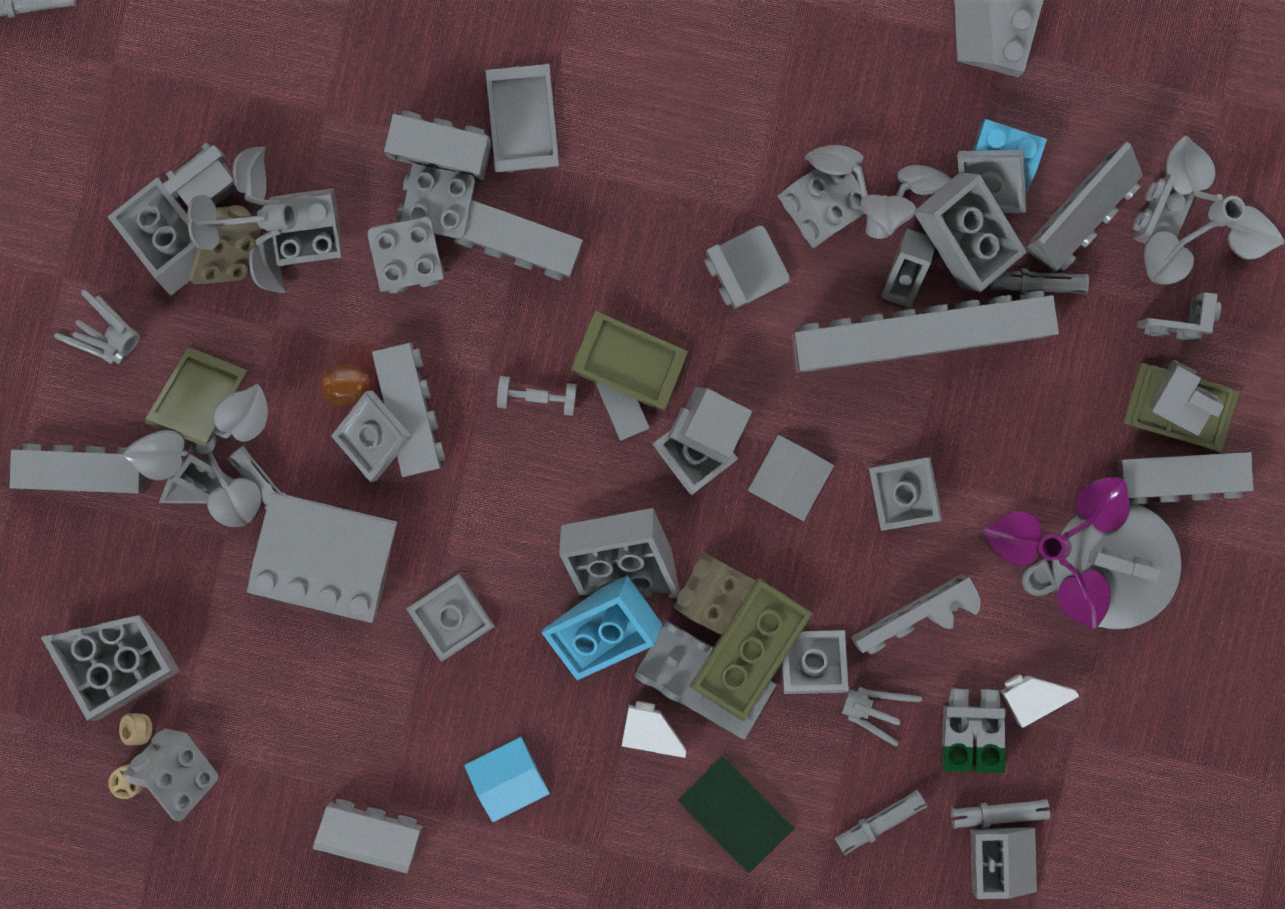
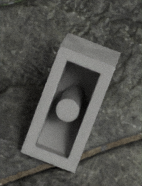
M908 228L906 229L880 298L911 308L932 261L935 246L929 236Z

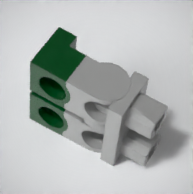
M950 688L948 705H943L942 751L939 769L943 772H972L973 770L976 773H1005V709L1000 707L999 690L980 689V706H968L969 689Z

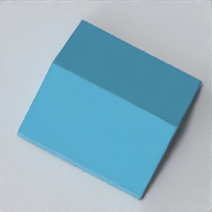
M522 736L464 765L474 790L492 822L550 794Z

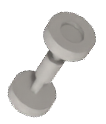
M500 376L497 408L507 409L509 396L525 398V401L546 404L548 401L565 402L564 415L574 416L577 384L567 383L566 395L561 396L549 394V391L527 388L526 392L510 390V377Z

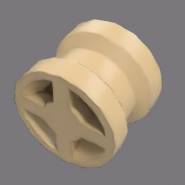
M130 764L119 767L109 778L111 793L120 799L131 798L143 789V786L132 784L131 787V783L123 776V773Z

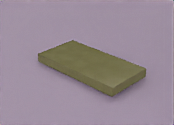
M758 578L689 687L740 720L745 721L813 613Z

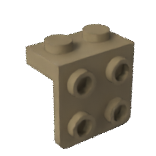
M232 205L230 207L216 208V220L252 217L244 206ZM187 212V215H186V218H185V221H186L187 223H189V220H188V212ZM258 223L218 226L219 244L211 250H201L198 248L189 280L195 285L243 280L250 266V251L256 247V239L259 238L262 230Z
M703 552L700 560L694 565L693 572L685 587L678 594L673 608L691 620L722 635L756 580Z

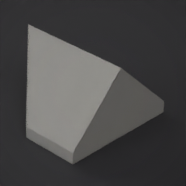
M188 451V454L182 458L180 470L168 478L159 503L207 504L209 493L223 487L211 463L195 451ZM222 471L225 480L229 485V483H231L234 479L228 474H226L224 471Z

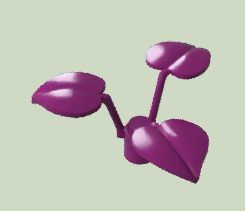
M1116 477L1103 478L1092 482L1080 492L1075 507L1078 514L1087 518V520L1063 535L1049 534L1043 537L1042 540H1039L1042 535L1040 522L1034 515L1024 511L1009 513L983 531L988 543L995 552L1015 565L1033 563L1037 559L1040 550L1041 555L1045 559L1059 560L1060 565L1070 570L1075 577L1067 578L1060 584L1057 592V601L1061 610L1069 618L1085 625L1089 629L1097 628L1108 612L1111 601L1110 585L1099 571L1088 570L1081 575L1079 570L1067 561L1066 558L1072 550L1069 539L1089 527L1091 523L1097 530L1102 532L1115 531L1125 524L1130 512L1127 483L1124 479Z

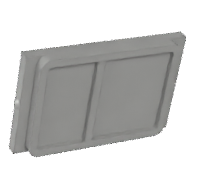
M550 65L516 66L486 70L495 172L559 167Z

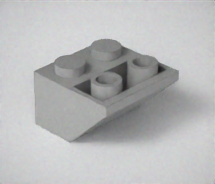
M334 188L270 197L268 201L277 200L279 204L291 203L297 215L294 228L284 229L281 235H274L272 237L277 266L342 257L339 216Z
M1035 827L970 829L972 893L977 899H1008L1037 892Z

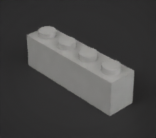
M471 200L465 235L460 239L455 238L454 243L472 249L473 244L485 248L484 254L501 260L503 254L515 258L514 264L532 270L535 265L546 269L545 276L562 281L564 276L571 278L583 245V240Z
M406 343L373 351L372 354L384 404L412 436L397 455L402 477L442 468L441 461H445L446 457L442 442L436 443L433 430L438 429L435 412L428 411L426 399L431 398L427 380H421L418 368L423 367V361L419 348L413 349V344Z
M21 443V450H11L9 488L145 493V476L125 457L123 451L126 448L118 447L117 454L105 453V447L85 446V452H73L72 445H53V451H41V444Z
M1251 452L1117 460V476L1124 479L1127 483L1130 504L1148 503V497L1160 496V502L1180 501V495H1192V500H1212V493H1224V499L1244 498L1245 491H1254Z

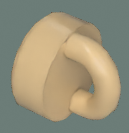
M139 713L125 714L119 726V735L125 745H143L149 741L152 734V722L149 716Z

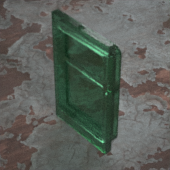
M724 756L712 764L678 799L700 825L748 873L769 853L773 852L774 848L795 829Z

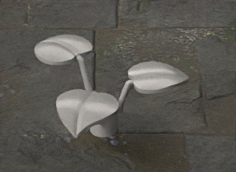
M1188 135L1182 137L1173 146L1167 158L1165 171L1166 176L1169 174L1177 176L1172 189L1182 196L1193 191L1196 197L1211 200L1214 203L1210 206L1208 213L1210 222L1186 236L1180 242L1173 233L1168 231L1158 232L1148 239L1144 248V261L1147 275L1152 282L1168 285L1184 279L1190 273L1194 263L1192 253L1184 246L1216 226L1223 227L1227 225L1231 228L1228 234L1229 245L1235 254L1243 259L1251 260L1262 257L1285 242L1274 224L1263 213L1254 207L1245 206L1239 197L1229 196L1223 199L1221 194L1213 195L1201 192L1212 185L1215 178V167L1209 155L1197 146Z
M828 145L819 147L805 156V160H808L815 168L832 175H844L854 171L857 174L862 195L860 207L863 213L867 215L865 232L868 236L877 239L889 237L900 225L915 215L916 206L908 199L902 197L906 190L911 189L914 193L920 195L933 194L952 179L935 168L911 165L902 168L898 172L897 178L904 184L900 186L896 196L868 195L862 168L859 166L863 162L864 157L855 149L842 145Z
M266 147L248 148L242 151L234 161V183L239 192L245 193L246 201L263 205L262 209L257 212V216L216 220V207L210 197L197 195L192 198L188 207L189 236L197 248L211 250L219 244L218 226L257 222L261 229L269 232L257 238V247L252 248L250 251L249 265L252 278L256 285L262 289L285 293L281 268L277 266L274 244L271 237L281 235L284 229L295 227L297 221L296 210L289 202L279 204L277 200L268 201L264 199L266 195V172L264 166Z
M258 384L246 390L233 393L217 404L213 412V420L218 428L215 432L216 435L228 438L232 434L238 441L245 442L261 433L267 421L268 408L265 395ZM158 431L135 441L123 451L125 457L142 475L152 480H164L180 470L182 467L181 456L188 454L191 445L196 453L207 455L223 487L213 490L207 498L209 512L216 521L229 527L245 526L252 521L260 507L261 492L253 481L246 478H238L229 483V485L227 484L212 453L216 446L215 435H213L211 441L205 447L183 438L175 431Z

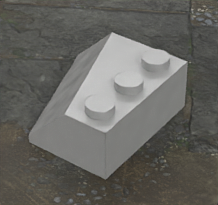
M953 0L955 4L957 61L1019 78L1026 68L1044 0Z
M653 508L561 525L559 555L579 595H592L600 588L628 576L643 597H651V593H669V598L678 597L680 590L672 549Z
M141 615L41 637L87 721H99L180 672L164 642Z

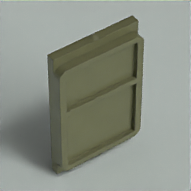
M594 311L590 323L587 325V330L579 350L575 354L571 371L649 406L665 410L674 386L678 382V376L688 351Z
M188 347L145 418V423L162 430L175 431L183 438L206 447L217 430L213 420L215 407L222 399L239 391L247 370Z
M1141 362L1133 390L1130 393L1131 396L1123 424L1221 453L1224 442L1227 439V432L1234 409L1236 408L1239 391L1202 379L1197 386L1218 396L1224 408L1219 417L1210 415L1199 436L1151 411L1148 402L1167 369Z

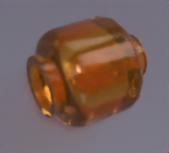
M355 363L330 366L326 374L321 376L324 400H329L335 407L356 405L364 392L370 391L368 374L362 373L360 367Z

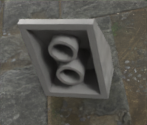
M157 177L110 214L108 219L156 281L170 295H173L190 281L189 275L198 248L193 244L189 236L188 223L185 221L187 212L162 185L163 183Z

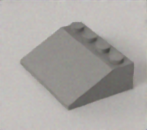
M1127 141L1104 157L1025 245V250L1051 273L1058 271L1059 268L1064 272L1076 259L1073 255L1075 250L1080 245L1084 248L1087 247L1097 236L1098 233L1094 229L1102 221L1107 224L1117 214L1119 209L1116 205L1123 197L1129 200L1140 188L1137 181L1143 174L1134 150Z
M272 491L252 563L247 593L373 623L380 607L397 522Z

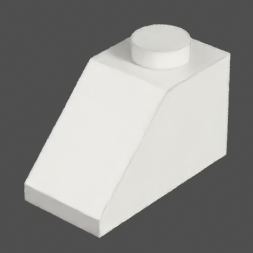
M1021 674L1007 680L1004 683L1006 688L1000 690L1016 722L1022 728L1079 697L1078 693L1072 688L1031 676L1023 678Z
M636 701V706L629 705L622 746L685 758V746L661 711L654 710L655 704Z

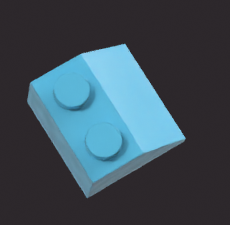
M985 119L980 124L972 151L1024 150L1027 193L1037 171L1047 139Z

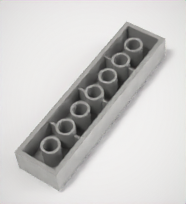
M1035 291L1019 295L1020 300L1012 301V296L1007 295L987 300L988 305L980 306L979 300H972L956 304V309L948 310L947 304L931 306L924 309L925 314L916 315L915 309H909L893 313V318L884 319L883 314L864 316V318H861V323L852 324L851 318L830 322V327L819 329V323L800 325L797 327L798 332H794L791 335L796 373L1054 336L1059 334L1054 296H1044V291Z

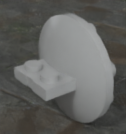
M1130 504L1128 519L1119 529L1111 532H1102L1097 530L1091 523L1089 527L1070 537L1072 550L1066 558L1067 561L1077 568L1081 575L1088 570L1099 571L1110 585V606L1099 627L1126 629L1141 625L1156 617L1173 598L1181 576L1180 549L1168 525L1151 510L1138 504ZM1077 513L1065 525L1060 534L1063 535L1065 532L1084 523L1087 518ZM1052 560V572L1058 591L1060 584L1065 579L1075 576L1065 566L1060 565L1059 560Z

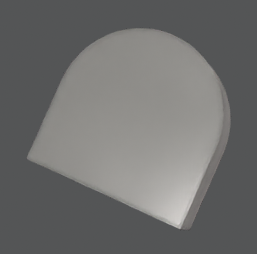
M1045 558L1028 566L1022 573L1021 583L1029 594L1043 596L1057 589L1053 572Z

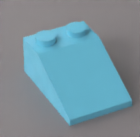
M625 576L594 592L546 626L541 633L576 680H579L654 646L662 623L629 577Z

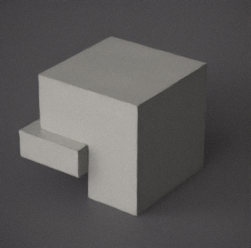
M205 143L201 146L204 150L175 172L170 170L166 173L169 180L162 185L171 196L175 198L180 196L188 207L192 198L197 195L210 197L214 205L217 206L237 190L233 174L224 163L227 158L215 145L211 147L208 143Z
M1173 359L1149 400L1148 405L1152 412L1199 436L1210 415L1219 417L1224 405L1218 396L1197 386L1201 377L1195 375V370Z
M695 387L686 407H681L668 437L726 465L752 411L708 388Z

